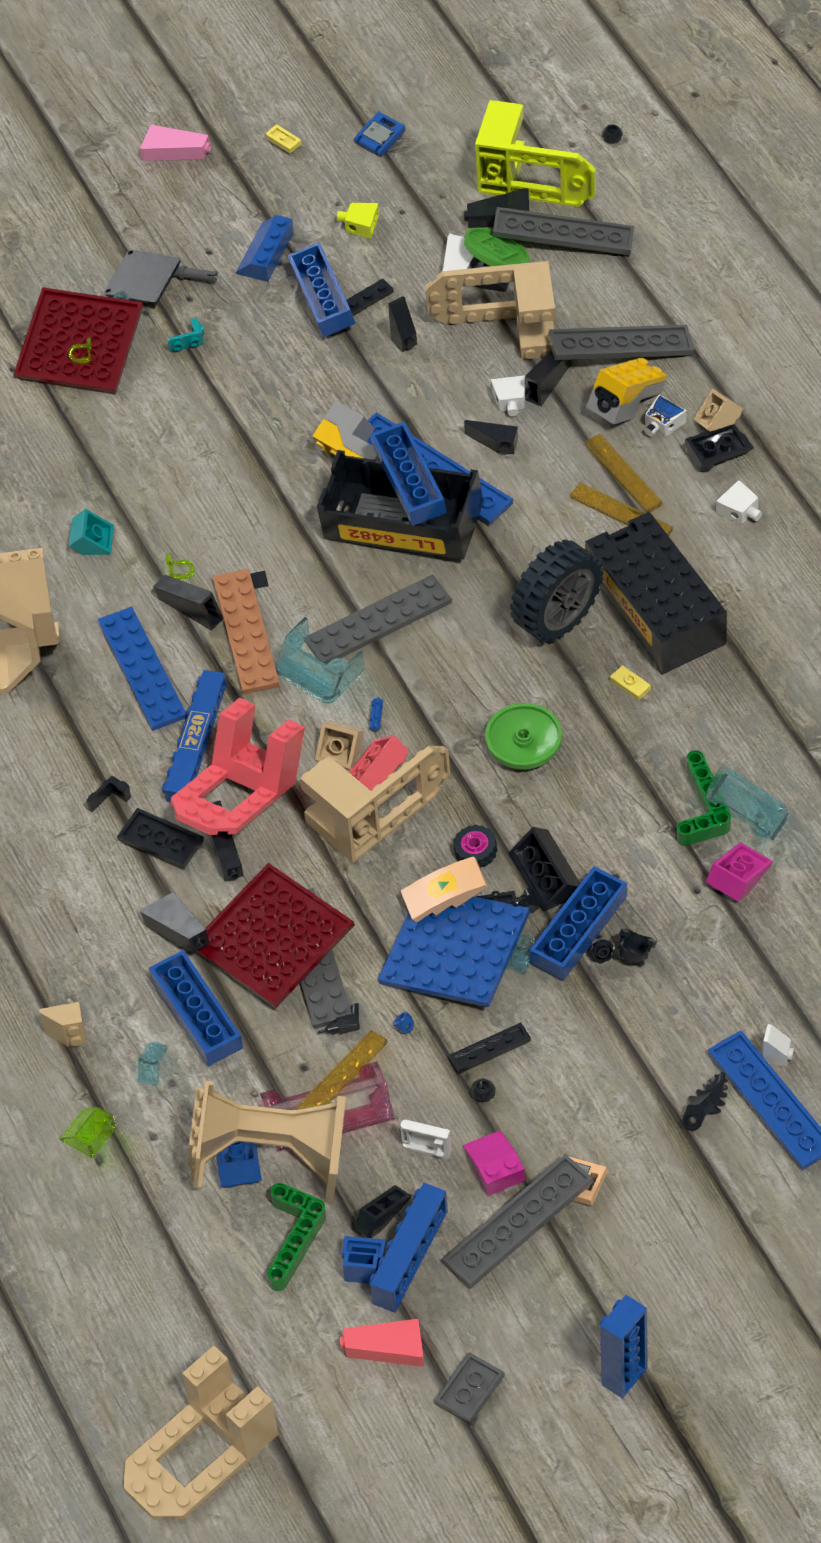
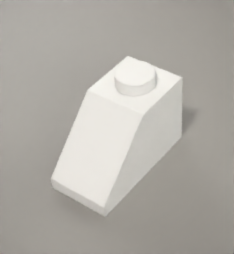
M768 1024L763 1040V1057L769 1064L787 1067L788 1060H792L794 1048H791V1039L773 1025Z

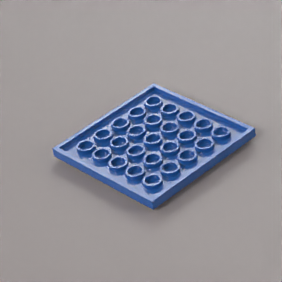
M472 897L457 908L451 905L438 915L432 912L417 923L412 920L408 912L381 971L378 982L381 985L489 1007L530 915V909L528 907H514L508 903Z

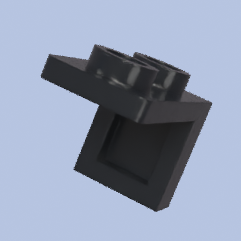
M112 775L95 792L89 795L87 799L88 810L93 812L112 793L127 802L131 798L130 786L125 781H120Z

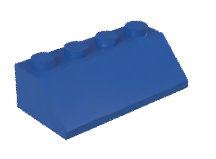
M275 215L261 223L236 274L269 282L294 234L292 219Z

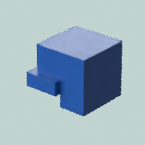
M344 1236L342 1258H344L345 1282L369 1284L371 1275L373 1273L376 1274L380 1258L385 1256L386 1240Z

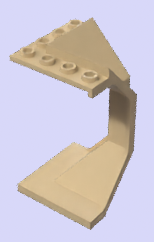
M43 548L0 553V619L17 627L0 630V694L9 693L41 662L39 647L55 645L60 642L59 624L53 620Z
M205 1080L204 1088L196 1087L188 1156V1167H191L190 1180H194L195 1188H202L204 1167L208 1160L232 1144L244 1142L291 1149L325 1182V1202L333 1203L338 1175L345 1096H338L337 1102L299 1110H284L242 1105L213 1091L214 1081Z

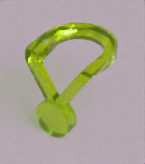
M87 338V344H75L69 349L71 361L75 363L90 362L91 338ZM76 348H87L88 357L75 358L72 352Z
M166 553V564L169 565L171 577L181 580L193 575L195 568L191 561L172 560V554ZM172 564H187L190 566V571L186 574H174Z

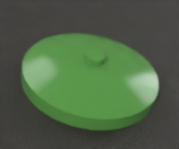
M531 703L509 705L494 714L488 722L485 732L486 746L492 757L502 765L514 769L536 768L549 762L559 751L562 743L561 725L556 716L542 706Z

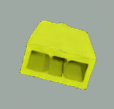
M351 203L347 212L338 211L337 221L345 222L346 232L372 239L379 218L378 203Z

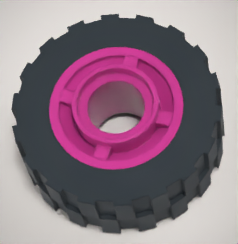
M467 826L461 829L456 834V838H454L453 846L458 861L474 856L481 868L488 866L496 858L498 849L495 835L485 826Z

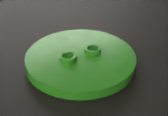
M472 228L464 236L463 243L466 249L474 257L489 266L530 262L528 252L520 243L514 239L494 237L492 229Z

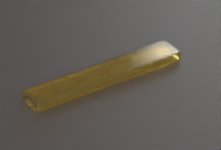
M600 433L585 441V446L646 513L662 506L660 498Z
M581 482L570 494L571 499L627 526L629 520L644 514ZM656 519L669 536L673 531V526Z
M371 1030L307 1095L295 1110L329 1104L388 1043L387 1038Z

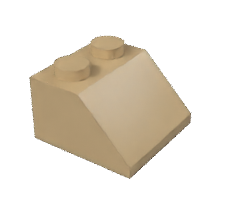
M712 389L695 415L694 420L707 430L714 431L733 425L741 416L743 408L728 397Z
M331 720L322 723L315 760H324L327 756H330L342 767L351 769L361 749L365 729Z
M79 1002L39 1009L45 1034L67 1047L87 1043Z

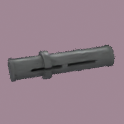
M182 265L181 267L178 266L173 276L180 277V279L190 278L216 282L217 278L214 276L218 277V272L187 268V266Z

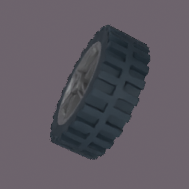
M567 539L562 540V543L560 541L554 542V546L549 545L543 553L540 552L536 555L537 558L528 564L529 567L526 572L523 571L521 574L522 578L520 582H517L515 586L516 591L512 594L511 598L513 603L510 604V609L512 610L510 614L514 623L539 641L545 643L548 641L554 642L556 638H563L565 633H570L575 625L581 623L583 616L589 613L588 609L590 606L594 605L595 597L600 592L599 585L603 582L601 577L603 575L602 563L599 559L574 541H568Z

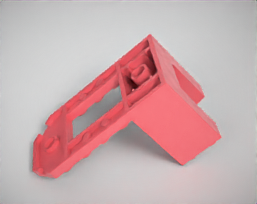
M238 698L219 714L212 765L171 797L170 804L172 809L174 808L176 820L208 835H217L218 831L237 834L296 784L305 727L295 721L287 720L269 735L267 750H264L250 743L256 705L248 702L246 699ZM226 778L255 790L232 811H228L203 798Z

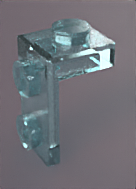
M159 1042L147 1044L138 1060L137 1082L158 1084L160 1062L167 1051V1045H162Z

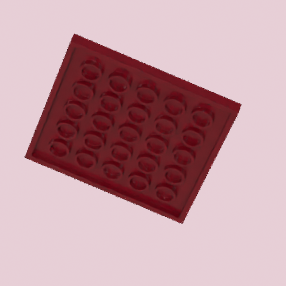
M42 287L14 371V377L116 394L143 310V302Z
M267 863L205 928L210 944L195 952L276 1009L355 924L353 920L270 863Z

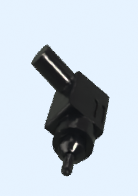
M531 888L525 889L524 894L513 901H508L514 907H528L530 913H534L541 906L536 897L533 896Z
M359 1003L351 1005L352 1014L337 1017L336 1022L330 1023L329 1026L319 1030L318 1033L326 1032L333 1035L339 1033L341 1035L360 1030Z

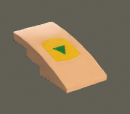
M473 856L434 871L401 890L412 920L417 923L432 912L438 915L451 905L457 908L488 886L479 864Z

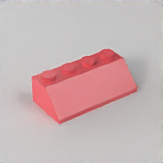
M395 735L375 739L349 773L372 791L376 785L384 782L391 773H395V769L405 761V756L409 750Z

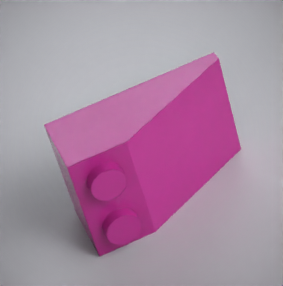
M740 842L713 863L706 883L739 902L749 894L770 868L773 861Z
M501 1130L463 1145L487 1196L525 1181V1169L516 1151Z

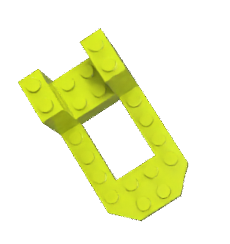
M489 100L475 143L478 193L501 195L528 188L529 200L579 207L583 205L584 201L595 198L596 168L579 153L525 146V141L516 140L524 118L523 105ZM522 163L560 168L561 187L517 181Z

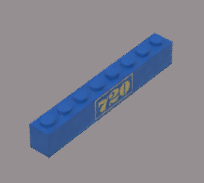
M203 670L201 677L197 679V691L193 692L192 706L188 707L187 721L183 722L182 726L183 734L182 737L179 736L178 749L177 752L173 753L172 767L168 768L167 772L168 780L163 784L162 793L165 794L166 802H171L172 796L198 776L227 686L225 673Z

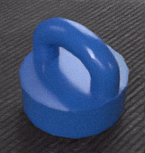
M405 1011L396 1017L393 1026L398 1031L408 1034L414 1027V1020Z

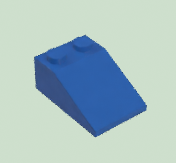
M236 1142L216 1155L221 1187H233L238 1184H253L257 1181H262L256 1144Z

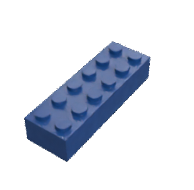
M320 242L288 255L323 337L356 324Z
M405 421L370 434L373 448L411 525L414 526L447 513L444 498Z
M593 866L531 947L530 963L564 981L626 899L627 883Z
M184 950L149 967L151 981L207 1066L243 1049L240 1033Z
M424 1182L421 1188L415 1191L414 1201L405 1211V1219L398 1224L394 1240L391 1239L389 1241L385 1257L382 1256L380 1258L376 1274L373 1273L369 1280L373 1304L396 1313L448 1212L446 1191Z
M625 1295L622 1300L618 1299L612 1308L613 1311L609 1315H605L599 1324L602 1386L622 1399L648 1368L647 1308L628 1295Z

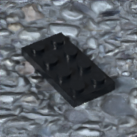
M139 808L135 810L117 836L119 841L185 869L204 841L202 835Z

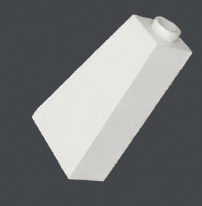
M449 233L443 271L470 269L472 265L479 261L466 249L463 243L464 237Z

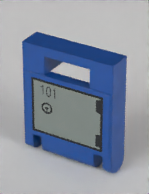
M378 111L354 137V142L382 157L406 131L405 125Z

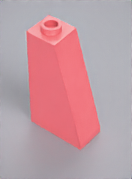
M418 1319L343 1329L344 1337H340L341 1350L345 1349L346 1357L424 1366Z

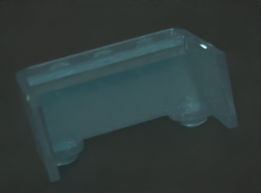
M304 617L286 635L275 662V669L280 677L321 702L329 704L334 702L365 670L363 652L360 650L349 662L341 658H335L326 665L300 649L305 642L304 637L310 635L308 618Z
M724 764L716 772L706 792L707 799L715 805L718 803L725 804L753 822L757 827L756 831L763 836L768 834L771 840L775 839L790 817V812L782 801Z

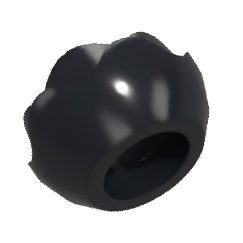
M614 124L606 126L602 131L604 141L611 144L617 143L623 136L622 129Z
M605 939L594 942L590 950L592 959L600 963L610 960L615 953L613 944Z
M478 1079L471 1086V1096L478 1102H488L494 1098L496 1087L488 1079Z

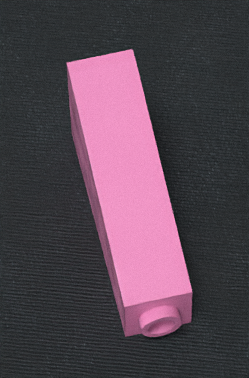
M150 125L140 147L141 159L143 161L205 159L207 153L211 150V143L209 142V136L205 134Z

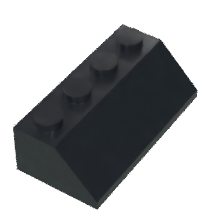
M532 827L509 852L544 911L567 902L580 885L578 878L547 829Z

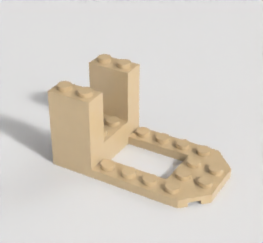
M549 261L442 271L437 275L436 280L430 281L425 285L427 314L444 324H457L516 318L521 360L544 358L552 350L548 333L549 329H554L555 304ZM514 282L515 301L462 306L461 287Z
M444 746L426 747L424 750L419 751L409 762H405L395 773H391L384 782L376 785L372 791L334 759L327 756L324 760H320L310 771H306L300 778L301 789L316 801L314 805H310L304 812L306 823L354 863L438 795L441 790L439 787L443 779L447 780L450 775L449 750ZM416 777L417 792L408 796L398 807H394L387 816L379 819L378 806Z
M212 1346L182 1373L189 1405L125 1460L124 1491L153 1520H161L162 1518L185 1519L279 1435L272 1399L258 1386L248 1395L237 1387L232 1380L229 1359L215 1346ZM205 1422L230 1447L184 1487L159 1461Z

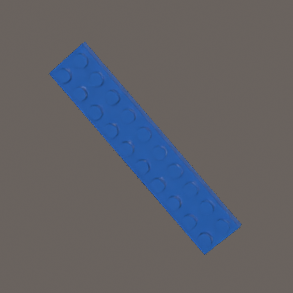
M377 412L368 419L375 428L373 433L396 425ZM412 435L428 468L470 474L469 470ZM370 436L367 440V443L373 446L372 439ZM479 477L484 501L479 519L491 525L513 504V498Z

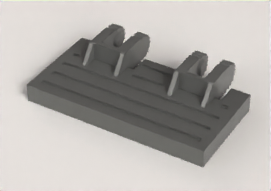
M361 494L355 514L410 522L398 498ZM427 520V521H424V522H422V523H419V524H426V525H427L428 520Z

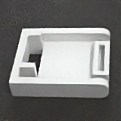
M403 1120L401 1122L403 1148L449 1159L452 1151L450 1130L410 1120Z

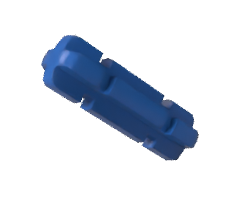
M379 697L372 700L369 729L372 732L379 731L381 727L383 700Z

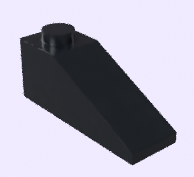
M402 296L388 303L391 340L404 352L417 345V334L406 299Z
M471 420L464 421L465 435L495 452L503 454L515 453L518 441V426Z
M394 1185L360 1209L354 1228L368 1238L374 1237L389 1224L411 1199L412 1195Z

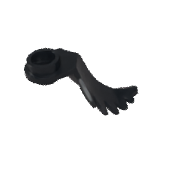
M720 1072L719 1075L715 1074V1079L710 1078V1085L704 1083L703 1087L705 1090L697 1089L696 1093L698 1096L691 1095L688 1097L690 1104H688L682 1118L686 1129L690 1131L698 1130L702 1126L706 1114L721 1112L717 1106L725 1105V1102L720 1098L727 1097V1093L723 1091L728 1089V1086L724 1084L728 1082L725 1078V1072ZM691 1117L696 1119L695 1124L691 1123Z

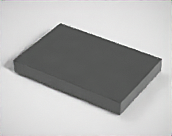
M469 1352L436 1397L434 1404L470 1425L504 1378L505 1372Z

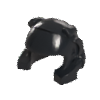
M621 928L618 935L621 937L617 947L619 951L616 953V956L628 963L643 966L645 964L644 960L648 958L651 948L655 949L657 941L652 937L640 935L627 928Z

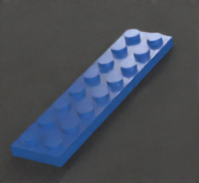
M131 606L99 618L98 624L151 730L154 731L186 719L187 713L133 607Z
M742 1030L708 1049V1055L721 1071L725 1072V1076L802 1170L821 1160L820 1125Z

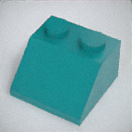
M84 509L72 518L69 547L82 555L111 554L114 525L93 512Z

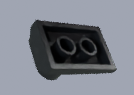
M735 423L685 439L688 455L695 466L701 471H709L713 468L714 464L754 448L746 435L739 431Z

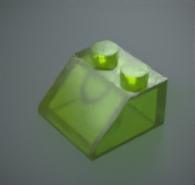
M98 1107L83 1108L59 1139L93 1158L116 1129L114 1116Z

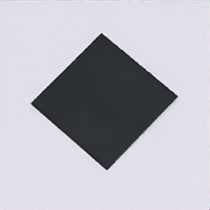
M265 571L250 573L254 589L269 586Z

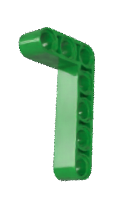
M692 750L687 754V772L706 814L678 823L677 841L684 846L725 835L731 829V814L703 753L698 750Z
M276 1183L270 1189L273 1206L298 1217L296 1224L267 1272L270 1288L274 1291H282L287 1287L324 1224L326 1209L325 1203L321 1199L286 1184ZM296 1243H300V1244H301V1245H299V1246H293V1245L296 1244ZM285 1260H291L289 1263H284Z

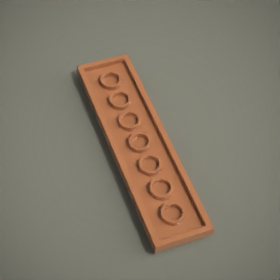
M249 569L213 576L243 695L280 687Z

